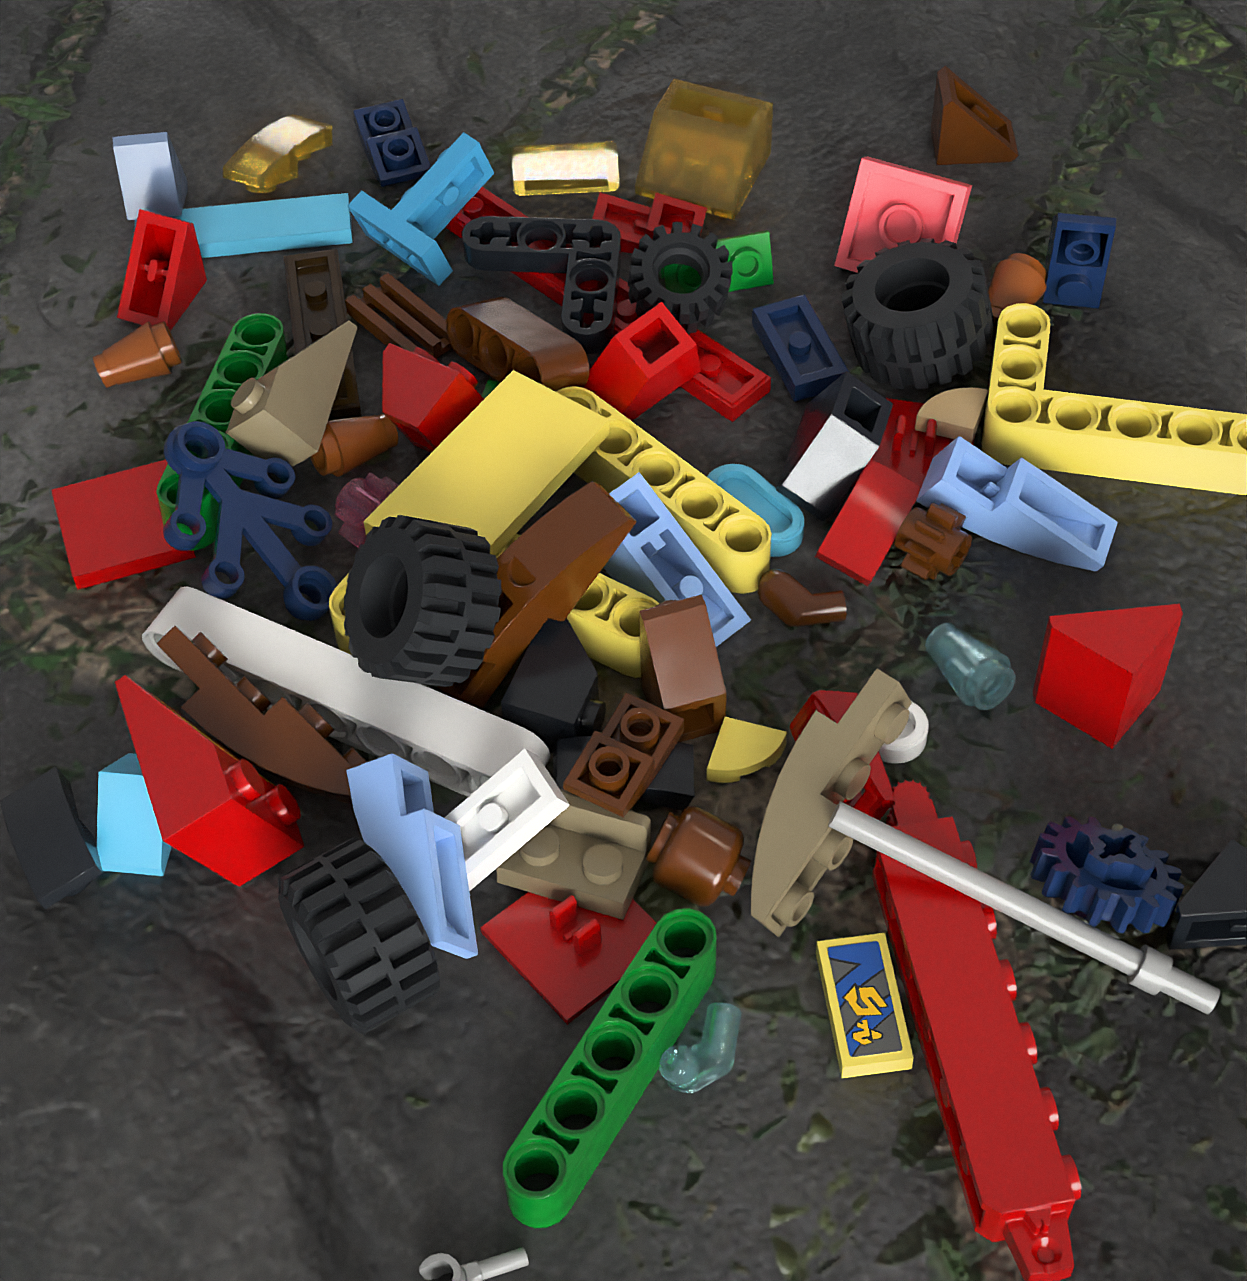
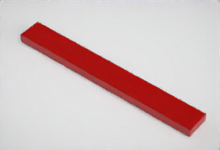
M481 187L445 228L462 238L464 226L476 218L486 216H527L484 187ZM548 240L532 242L528 247L533 250H547L552 248L555 243ZM511 242L512 246H517V242ZM566 244V248H572L570 244ZM512 272L560 306L563 305L566 273ZM620 277L613 337L640 318L635 312L637 302L630 303L628 283ZM592 280L581 283L578 288L592 292L601 290L606 285L600 281ZM584 313V322L591 326L594 321V314ZM682 324L681 326L686 331L685 324ZM697 329L696 332L688 334L697 345L701 372L681 385L682 389L731 422L735 421L770 392V376Z

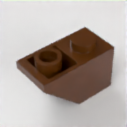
M702 594L682 600H667L655 607L639 611L641 687L647 702L684 719V732L678 742L720 732L724 717H726V689L707 607Z

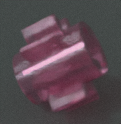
M368 473L366 479L355 478L348 482L340 491L335 504V516L345 522L340 527L338 533L358 548L360 544L364 545L367 535L363 521L399 485L387 476L380 479L373 473Z

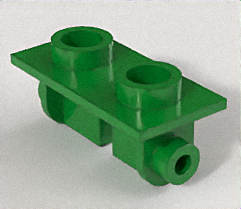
M768 230L718 239L716 249L725 245L729 252L727 262H732L733 271L729 292L774 284L770 232ZM684 264L664 266L658 274L660 279H664L665 289L674 293H691L701 285L699 273L692 267Z

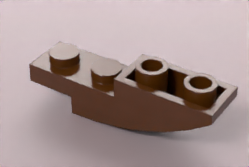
M591 481L567 497L536 521L497 558L499 565L497 579L501 580L502 594L499 596L498 605L501 608L499 622L495 623L493 631L495 637L490 649H485L484 660L477 670H470L469 678L461 683L454 682L452 686H437L443 694L482 709L546 620L549 618L564 622L637 522L599 483Z
M174 626L156 643L200 688L181 708L207 732L250 763L282 781L317 795L352 803L346 770L367 763V761L354 748H351L342 755L326 739L335 729L308 702L298 711L282 697L264 713L272 703L245 676L235 684L220 669L228 658L202 632L191 639L178 627Z

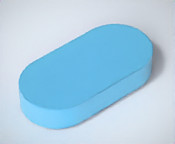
M726 464L715 468L708 474L707 478L763 518L769 525L772 533L771 557L786 556L794 552L801 545L804 536V515L802 511L790 499L776 491V488L758 472L742 464Z

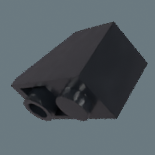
M846 371L806 404L776 491L824 522L828 519L879 448L893 403Z

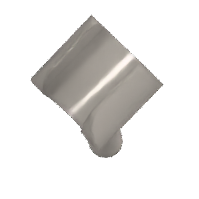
M524 1247L460 1265L449 1254L438 1253L429 1256L422 1262L419 1267V1273L426 1280L438 1279L444 1274L452 1273V1281H483L528 1266L529 1262Z

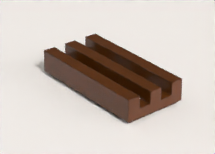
M389 273L380 277V287L376 288L372 284L362 289L364 297L361 299L354 294L345 299L347 314L386 346L391 343L410 352H413L417 347L373 311L376 307L395 322L396 328L406 336H412L426 348L425 351L437 359L452 349L446 332V319Z

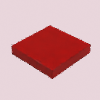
M166 460L51 490L72 577L77 590L196 558L194 551L177 550L170 546L164 538V527L156 491L168 464Z

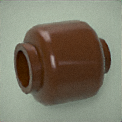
M696 806L685 808L679 816L669 811L645 859L654 864L653 879L655 883L702 907L714 903L722 891L734 896L751 863L750 859L740 855L744 845L742 831L737 826Z

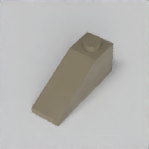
M349 320L259 379L250 378L238 388L231 400V406L234 408L226 433L256 457L266 460L269 458H280L288 462L292 467L317 453L358 327Z

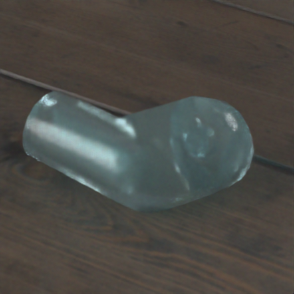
M727 1003L710 1004L707 1007L702 1042L690 1048L686 1045H680L678 1052L673 1046L664 1051L659 1061V1071L671 1089L680 1093H695L731 1071L734 1064L742 1013L739 1008Z

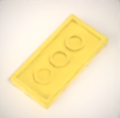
M513 370L363 521L366 535L374 526L379 527L382 520L390 516L397 518L398 515L474 529L478 531V536L486 538L490 544V554L496 556L610 434L609 419Z

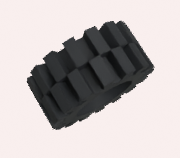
M673 222L670 234L666 233L663 225L654 228L653 239L645 234L639 241V249L634 248L629 271L628 296L631 304L637 302L635 312L639 317L660 302H663L680 325L685 324L686 332L690 334L697 331L698 322H701L706 328L713 323L715 314L720 316L731 284L732 262H727L729 252L725 245L716 249L718 237L711 231L703 239L700 237L702 226L692 223L690 233L682 232L683 222ZM684 264L692 267L699 273L701 285L691 293H674L662 287L658 274L664 266Z

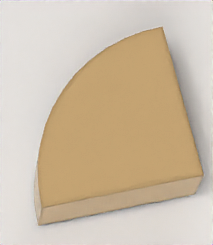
M957 388L937 394L929 399L919 410L916 417L915 430L926 432L928 420L934 419L937 422L936 435L956 439L960 436L972 444L986 406L988 390L982 388Z

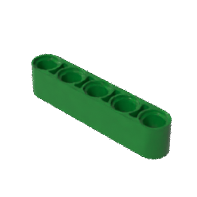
M255 313L247 315L235 323L187 422L199 421L213 426L222 435L225 448L254 456V454L226 433L234 408L231 406V400L235 392L246 380L250 378L257 380L288 360L284 327L278 318L266 313ZM189 451L192 455L199 458V456L196 453H194L193 451ZM169 464L166 466L156 491L163 527L175 511L179 475ZM229 475L236 485L240 487L243 478ZM205 485L200 515L203 516L206 522V532L199 543L188 551L205 548L213 543L216 538L219 503ZM177 523L181 532L193 535L187 525Z
M690 908L675 909L666 913L657 922L507 1151L503 1161V1178L508 1206L513 1216L523 1225L533 1228H547L559 1223L569 1213L711 986L716 974V928L710 918L702 912ZM679 948H690L696 950L699 954L689 958H681L673 955L671 952ZM644 1002H657L665 1007L656 1013H644L636 1009L638 1005ZM609 1057H620L630 1062L627 1067L615 1071L603 1069L598 1065ZM574 1114H583L594 1120L588 1127L581 1130H570L560 1125L566 1117ZM545 1173L556 1179L551 1187L543 1191L533 1192L521 1186V1183L533 1174Z

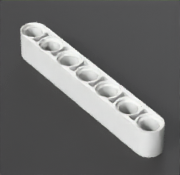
M180 587L142 634V641L153 656L164 664L183 672L156 643L174 626L178 627L191 639L202 632L228 658L220 669L235 684L243 676L250 680L272 703L267 708L268 710L282 697L298 711L308 702L335 729L329 735L330 737L378 758L393 753L427 770L430 781L467 797L524 748L538 755L544 766H546L550 759V752L546 744L533 732L419 683L372 677L371 673L364 672L358 666V658H353L351 654L191 587Z

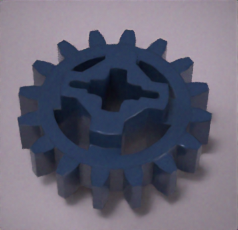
M1071 816L1064 818L1062 826L1049 822L1044 833H1040L1029 861L1034 865L1030 874L1031 878L1045 882L1041 892L1045 897H1060L1065 901L1062 908L1063 912L1067 914L1073 913L1087 920L1088 924L1094 927L1100 923V920L1108 921L1117 933H1124L1128 924H1132L1142 933H1149L1153 923L1164 927L1170 915L1173 914L1184 889V885L1178 882L1182 873L1180 868L1165 865L1169 857L1166 851L1150 850L1146 847L1149 838L1139 835L1126 827L1124 828L1121 824L1116 823L1112 826V829L1104 828L1095 817H1089L1084 825H1081Z

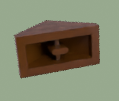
M944 66L937 72L931 122V136L936 164L1011 162L1019 155L1012 121L948 67Z

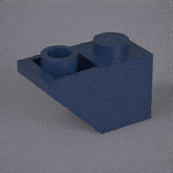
M1057 213L1053 216L1046 254L1045 269L1047 279L1045 281L1046 292L1043 295V303L1099 309L1116 229V218Z

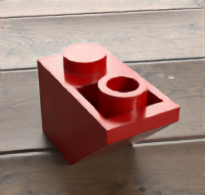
M660 302L612 338L590 368L588 382L583 388L592 391L629 420L633 421L701 372L697 345L663 302Z
M389 343L383 351L382 412L419 448L432 453L484 398L475 389L479 383L478 380L458 363L451 361L448 366H444L431 354L419 347L410 352Z

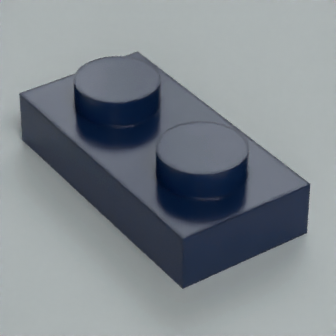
M805 294L753 308L752 325L794 402L820 394L846 371L849 373Z

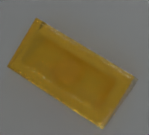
M614 141L518 145L513 148V184L516 195L615 191L619 187L617 144Z

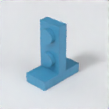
M463 132L449 148L439 155L435 164L422 178L403 194L401 200L392 210L362 190L348 204V208L366 236L440 286L453 272V269L434 238L491 178L494 171L479 142Z

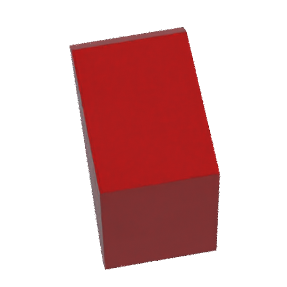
M139 209L117 318L140 325L149 321L152 326L165 321L171 332L207 281L194 224Z

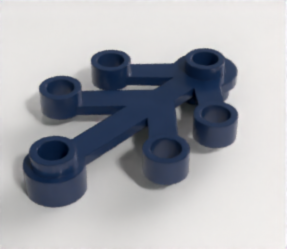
M193 421L173 429L165 441L164 455L169 466L179 475L175 511L163 528L165 540L177 550L188 551L193 549L204 536L206 522L203 516L200 515L204 485L219 503L214 557L201 578L204 590L209 595L223 600L232 597L243 584L245 574L240 565L242 535H244L285 587L283 598L288 612L300 620L312 621L322 618L329 611V598L338 586L334 577L328 571L318 566L301 567L267 524L291 529L294 538L306 546L320 544L332 529L331 516L324 508L313 504L302 507L277 500L282 498L295 482V472L292 466L280 458H269L266 460L225 448L224 439L218 430L204 422ZM189 451H193L194 453H196L199 456V458L192 455ZM267 473L276 475L282 484L273 482ZM229 475L253 480L257 491L261 495L239 489ZM304 520L312 521L319 531L310 529ZM177 523L187 525L193 535L181 532ZM215 572H222L227 575L231 584L221 582L215 575ZM301 593L309 596L313 603L306 600Z

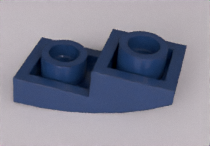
M403 99L353 110L354 123L370 166L381 187L420 178L431 168L417 127L413 128Z

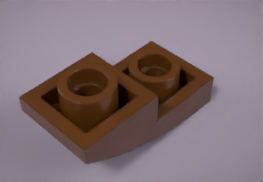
M626 692L602 733L594 731L563 782V789L618 816L624 817L649 787L684 732V719Z

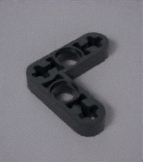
M486 216L471 220L464 226L462 231L464 257L466 262L475 269L484 271L566 273L561 313L562 332L579 342L586 354H595L606 348L612 340L614 333L621 267L620 231L614 224L596 219ZM548 240L555 243L552 248L547 250H533L528 247L532 242ZM511 242H517V246H512ZM566 244H572V248H566ZM592 280L600 281L606 285L603 289L592 292L578 288L581 283ZM584 313L594 314L591 328H583Z

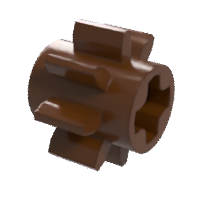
M932 503L928 512L919 507L914 508L904 519L895 539V547L907 553L900 566L924 580L928 577L933 580L936 579L939 571L947 576L953 575L965 560L972 543V536L960 530L966 516L942 503L940 505Z

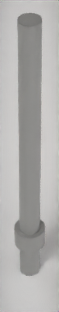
M841 801L830 818L828 827L1127 974V983L1153 996L1161 991L1205 1014H1209L1214 1009L1219 999L1220 989L1172 966L1173 959L1170 956L1147 945H1143L1140 949L1129 945Z

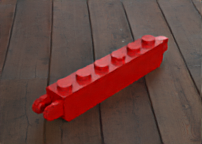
M904 780L903 783L898 782L896 787L893 786V792L891 793L894 800L890 807L892 809L889 810V815H887L886 824L977 869L976 856L969 840L960 841L953 816L938 819L933 801L929 799L930 792L926 791V786L923 787L921 782L916 783L914 780L910 782ZM876 850L877 856L875 867L872 871V879L974 1231L991 1242L1006 1240L1024 1281H1059L1069 1278L1075 1265L1068 1220L1075 1200H1079L1081 1197L1080 1178L1072 1156L1070 1154L1061 1155L1054 1134V1131H1057L1059 1127L1056 1102L1049 1087H1039L1033 1065L1037 1063V1047L1034 1034L1027 1021L1018 1022L1012 1001L1016 1000L1017 996L1013 969L1008 959H998L993 940L997 936L993 908Z

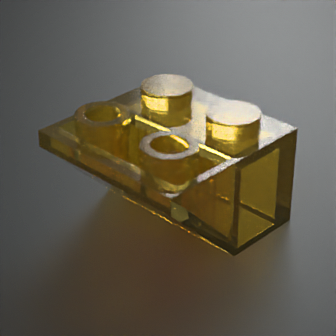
M673 78L653 113L635 183V194L654 199L655 193H660L706 207V213L735 220L771 154L773 103Z

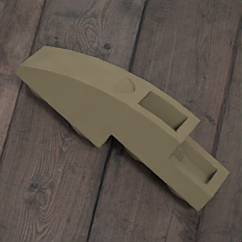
M879 669L874 671L838 724L817 710L814 712L796 740L773 789L756 846L751 887V916L777 937L781 936L787 926L793 927L804 918L814 899L813 888L827 869H836L848 855L854 839L828 827L830 818L840 801L843 802L844 799L851 800L862 790L870 775V762L884 743L887 745L891 744L899 737L908 722L910 714L908 708L912 704L911 700L897 680Z

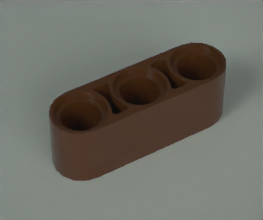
M497 297L457 306L450 309L447 314L446 332L453 350L460 357L500 383L513 370L555 392L565 387H584L588 382L590 374L589 362L582 345L574 338L506 297Z

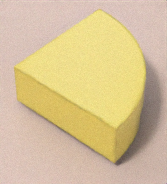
M724 717L707 766V781L733 783L740 781V776L753 773L765 766H772L780 758L786 747L787 732Z

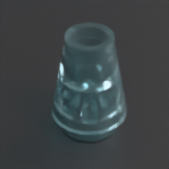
M952 623L939 625L928 636L925 643L926 651L932 656V659L963 704L976 706L980 710H988L999 705L1010 694L1015 684L1016 675L1011 669L1010 660L1006 655L956 628Z

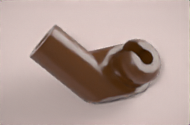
M781 569L768 570L759 580V599L765 607L789 626L798 627L846 620V602L842 590L812 594L793 576Z

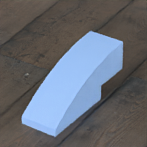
M960 436L933 457L916 499L918 503L928 509L932 503L937 505L942 503L965 515L966 519L961 527L985 539L1021 553L1091 571H1098L1104 567L1118 523L1022 457L1006 468Z
M393 753L346 770L353 809L363 841L381 856L399 881L420 918L431 945L465 959L477 956L478 948L460 825L434 813L428 771Z

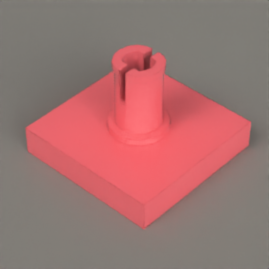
M868 156L861 158L834 266L858 273L857 266L865 259H874L876 257L875 252L885 247L887 249L898 247L899 242L910 240V243H917L922 238H934L935 243L947 240L957 244L972 185Z

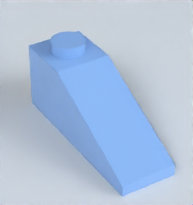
M640 472L609 493L637 521L603 567L614 580L655 599L659 603L667 600H682L702 594L707 607L716 647L751 621Z

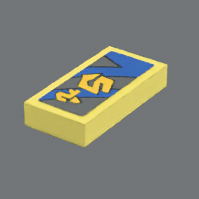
M885 933L817 941L816 957L841 1078L912 1069L914 1057Z

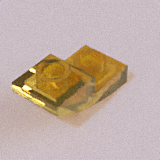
M294 114L281 118L253 135L232 155L223 167V178L245 184V189L250 192L268 193L275 191L278 184L298 178V160L309 159L311 152L332 146V125Z

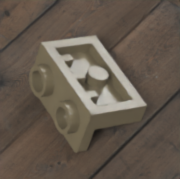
M560 789L570 806L496 868L497 883L561 902L570 895H573L577 900L578 907L623 920L649 863L645 859L651 848V820L649 817L635 813L632 810L628 811L624 817L618 816L581 797Z

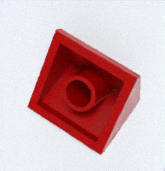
M1180 604L1049 616L1032 692L1035 703L1113 749L1161 690L1183 616Z

